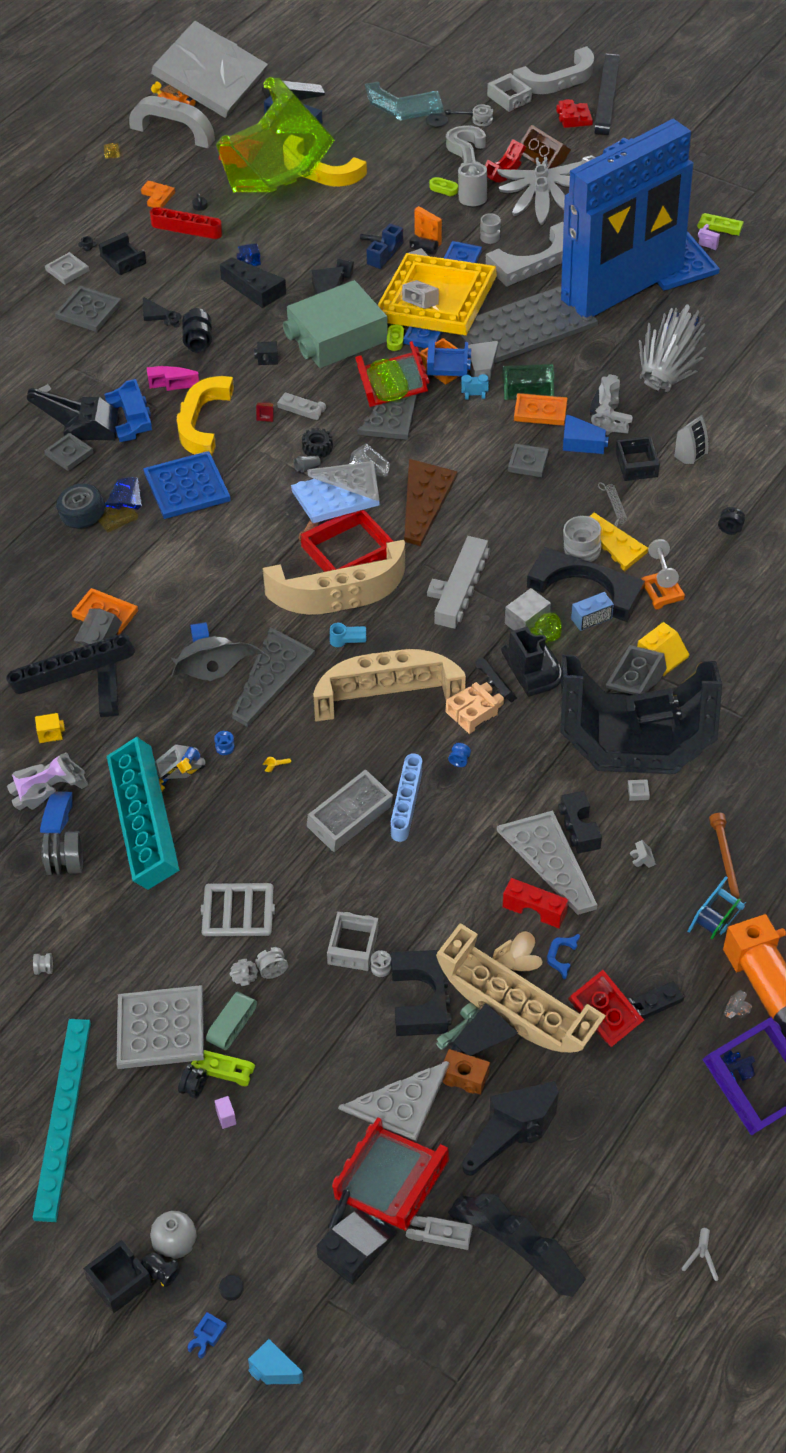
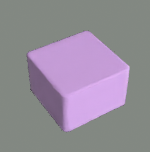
M226 1096L215 1100L216 1112L222 1129L236 1125L235 1114L229 1097Z

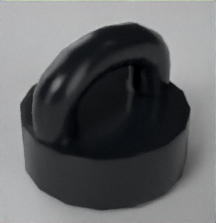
M197 193V197L192 200L193 208L198 211L204 210L208 206L207 199Z

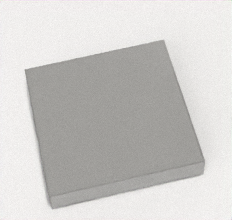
M70 252L45 266V270L64 285L90 271L88 265Z

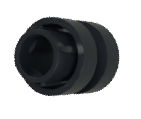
M190 309L182 319L183 343L190 351L200 353L205 351L212 342V320L203 309Z

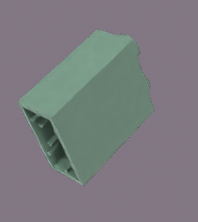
M355 280L287 306L288 320L283 322V329L289 340L295 339L299 343V349L305 359L311 357L319 368L387 342V315Z

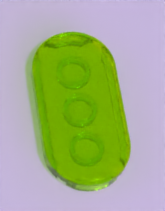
M380 359L370 365L371 367L367 369L369 381L378 399L382 401H395L408 393V382L397 361Z

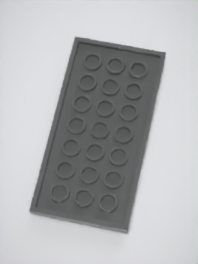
M561 286L477 315L467 335L461 336L469 345L498 341L494 363L595 327L598 325V320L594 316L592 317V315L587 318L581 317L576 312L575 307L564 303L561 300Z

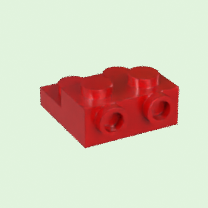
M566 99L559 101V104L556 105L559 121L562 122L564 128L590 126L593 124L587 103L574 104L573 100Z

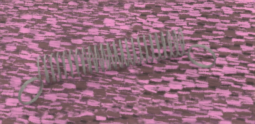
M616 489L614 491L608 490V496L618 518L615 522L617 527L619 518L623 516L627 518L622 504L620 505L621 501L619 496H617Z

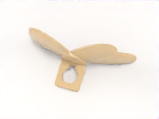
M527 931L519 933L513 941L508 940L495 949L492 957L511 971H532L542 965V959L539 956L530 955L535 946V938Z

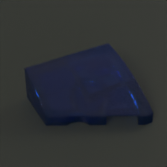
M127 477L118 479L105 506L118 510L122 506L139 510L142 505L138 478Z

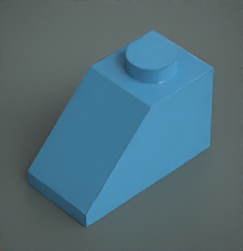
M270 1339L248 1359L249 1372L257 1381L261 1379L265 1384H300L303 1381L302 1371Z

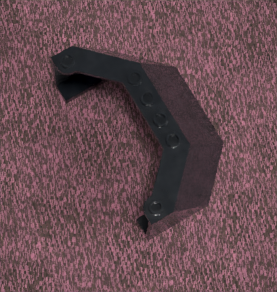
M562 655L560 733L573 744L584 758L586 757L592 763V766L597 771L676 774L686 763L691 762L701 754L708 745H712L718 740L722 681L716 661L700 662L696 667V671L673 690V695L678 696V707L681 708L682 718L679 719L680 726L676 727L674 719L641 725L642 734L634 735L626 703V696H631L632 694L606 693L581 667L578 657Z

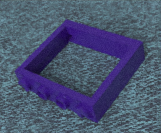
M772 1017L702 1059L750 1135L755 1134L786 1114V1106L761 1121L720 1056L762 1030H765L786 1062V1039L781 1032L780 1025Z

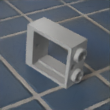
M509 73L488 83L487 96L510 112L531 102L532 89ZM512 89L516 94L509 96L505 92Z
M337 912L327 951L328 964L369 971L370 958L373 954L378 934V918L369 915H355L350 912ZM342 928L369 932L370 937L366 952L337 948Z

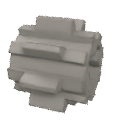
M247 959L238 960L230 968L232 981L236 984L240 983L241 986L250 985V982L255 981L257 978L258 969L256 964L252 961H247Z

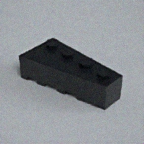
M233 257L220 264L221 280L261 308L286 295L285 278Z

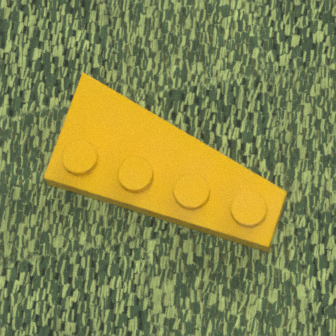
M596 513L589 516L600 524L601 547L611 554V558L615 562L618 561L624 572L648 553V547Z

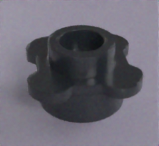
M85 236L81 238L78 246L82 247L85 251H89L96 247L97 243L93 242L92 237Z
M167 311L164 324L166 326L172 325L175 328L179 327V320L182 318L181 314L176 311Z

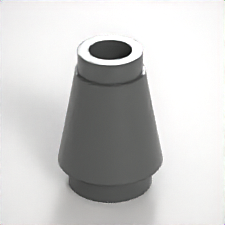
M298 456L294 458V468L297 472L303 473L308 469L320 466L319 456Z

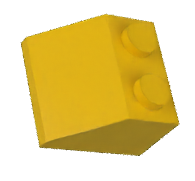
M665 622L638 641L637 647L664 653L667 669L663 676L689 657V653L678 632Z

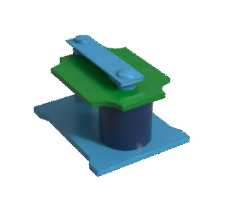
M725 876L719 886L698 910L688 929L689 933L698 923L712 933L710 939L715 938L720 930L722 935L726 932L727 927L737 914L745 908V903H742L740 898L736 899L722 889L728 877ZM719 895L733 905L725 916L710 907ZM736 908H738L739 911H738V912L736 913V915L732 918V920L727 924L726 922L730 919V917L732 916V914L734 913V911L736 910Z

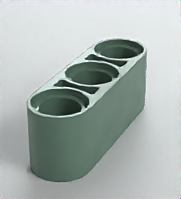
M237 991L210 1027L206 1041L223 1050H227L256 1009L257 1001Z

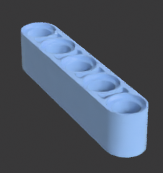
M409 754L404 760L391 818V837L398 842L405 841L409 836L422 776V758L418 754Z

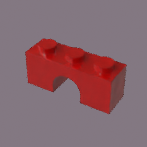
M511 878L503 893V907L522 914L524 908H531L539 913L541 922L560 928L567 914L568 899Z

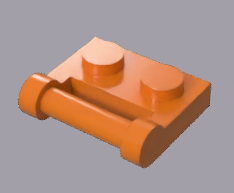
M658 573L641 578L645 580L644 588L653 601L652 605L655 609H661L664 605L684 600L685 594L678 583L669 588L661 587L657 582ZM655 583L663 597H658L651 584Z

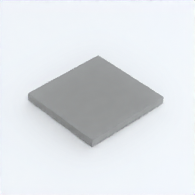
M202 985L118 994V1069L204 1060Z

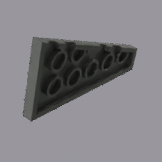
M405 366L394 385L392 384L389 387L388 397L419 388L421 379L416 366ZM418 394L376 405L372 414L365 419L363 426L358 428V435L408 440Z

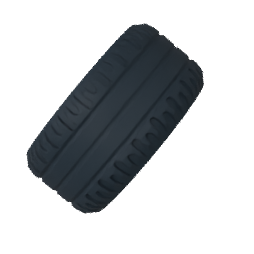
M75 484L66 488L59 495L56 502L61 520L65 525L72 528H86L95 524L105 511V504L100 491L90 484Z

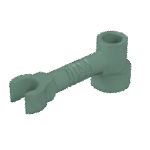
M472 1002L468 1003L460 1012V1015L465 1020L437 1038L438 1042L436 1045L441 1050L449 1045L448 1043L478 1009Z

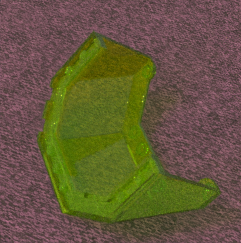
M269 77L263 83L264 88L270 91L273 104L259 123L231 136L224 135L216 144L232 192H273L277 190L279 185L284 184L286 186L297 181V177L302 175L307 177L311 175L334 142V138L280 78Z

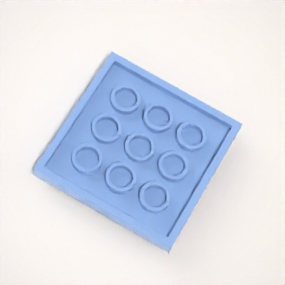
M317 479L300 481L297 484L291 485L293 494L312 523L380 505L379 500L370 499Z

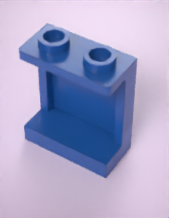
M429 340L427 375H467V369L471 370V359L468 358H471L472 349L468 348V342H465L464 349L435 348V340Z

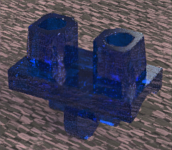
M729 1050L723 1054L724 1057H721L723 1062L727 1063L726 1067L733 1077V1072L735 1071L739 1072L742 1081L755 1076L752 1066L755 1062L753 1056L736 1061L735 1059L741 1058L740 1053H733Z

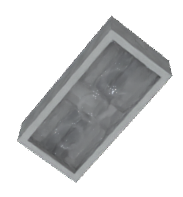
M365 769L310 812L307 818V827L326 846L335 852L391 807L393 794Z

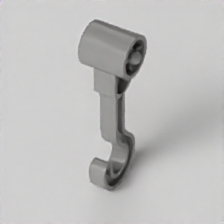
M458 126L447 132L446 147L450 152L462 157L463 160L458 169L459 201L463 205L478 206L487 201V168L480 164V162L475 161L473 147L467 141L474 143L476 148H485L486 134L479 127Z

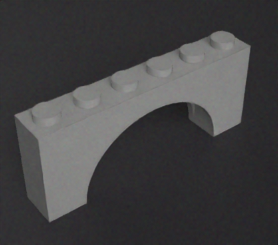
M564 222L550 227L549 240L553 244L545 251L530 256H515L496 249L486 254V265L496 266V277L507 287L561 264Z

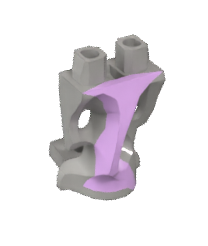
M64 753L53 759L47 766L40 764L15 771L12 774L14 781L7 785V788L13 796L19 794V796L12 800L15 808L21 810L27 806L33 810L56 792L52 785L58 782H66L82 789L88 786V782L84 777L85 771L71 761L67 753Z

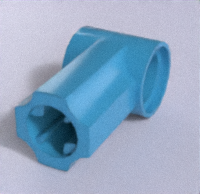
M334 623L330 626L329 642L334 647H342L345 643L366 642V627H346L342 623Z

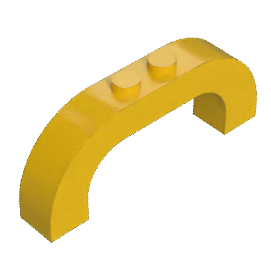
M290 135L283 144L284 164L288 170L299 176L328 186H347L360 181L367 175V162L353 157L347 164L342 166H330L302 156L301 154L304 152L302 138Z
M216 376L203 379L189 389L184 402H181V412L177 414L179 440L182 446L190 453L195 455L209 451L211 456H213L216 447L214 434L199 432L194 428L201 407L205 403L212 400H231L234 391L233 377Z

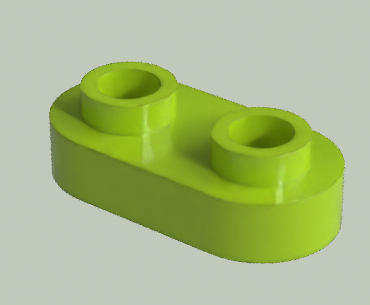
M435 177L430 180V189L447 196H454L458 193V184Z
M394 324L388 328L387 348L389 350L398 351L403 347L404 328L401 325Z

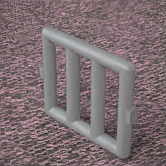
M206 884L204 904L201 905V915H203L202 935H271L272 914H275L273 884ZM245 891L243 928H231L233 892ZM253 891H265L264 928H251ZM212 892H225L223 928H210Z

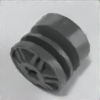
M79 831L65 832L64 841L60 840L58 833H54L53 842L49 833L43 835L41 853L47 876H53L54 866L57 875H61L62 867L65 865L68 874L83 872V851Z

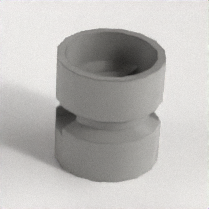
M485 214L481 217L480 239L484 243L493 244L500 240L499 229L501 219L498 215Z

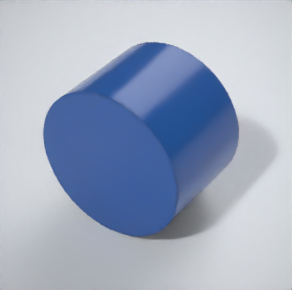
M206 622L190 625L193 642L209 637Z

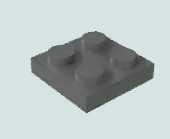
M68 433L44 450L45 456L69 471L92 455L93 448L71 433Z
M515 444L508 465V472L542 477L549 449Z

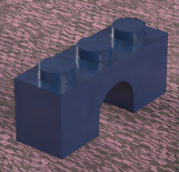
M389 223L382 231L381 243L373 241L367 248V265L379 269L385 265L403 244L402 227Z

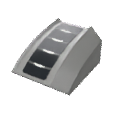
M703 415L677 432L674 457L684 464H694L696 460L708 454V434Z

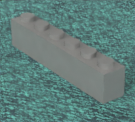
M467 536L435 609L434 624L456 629L458 622L462 621L463 610L467 609L469 604L468 598L469 596L472 597L474 584H477L479 581V572L484 569L485 558L488 559L490 555L488 540Z

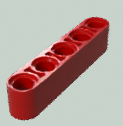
M160 207L150 210L151 225L154 228L211 239L222 237V224L218 218Z

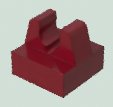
M257 402L256 421L273 422L274 404L270 402Z

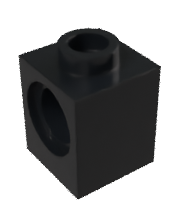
M277 341L257 342L254 356L255 359H258V365H278Z

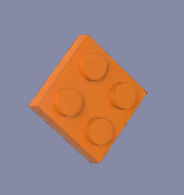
M418 206L415 208V235L421 238L437 240L439 247L442 244V219Z

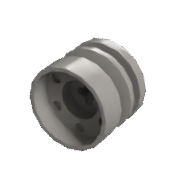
M589 516L573 517L566 522L563 529L564 553L589 562L596 560L601 554V527L599 522Z

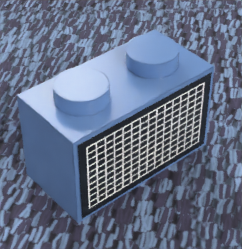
M605 592L572 604L571 619L578 629L582 631L612 619L614 604Z

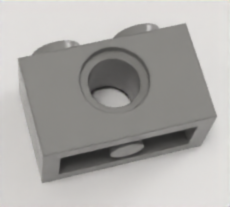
M417 280L403 284L402 300L426 309L439 304V289Z

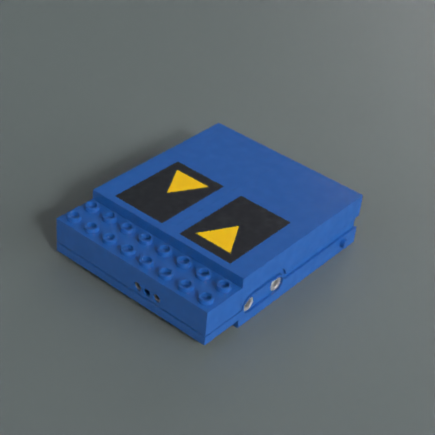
M671 119L570 170L569 193L565 195L561 300L568 306L575 307L576 312L581 317L587 318L591 315L593 317L684 268L693 162L689 160L691 131L675 119Z

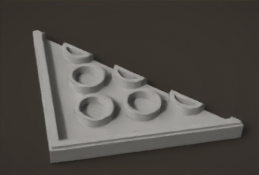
M374 461L307 470L308 476L376 501L379 500Z
M447 1061L442 1062L440 1065L425 1069L404 1080H399L380 1090L358 1097L356 1100L341 1104L338 1109L372 1124L379 1117L382 1119L384 1129L416 1142L450 1063Z

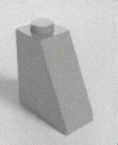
M498 341L468 345V348H472L470 358L472 377H479L485 374L488 376V380L491 379Z

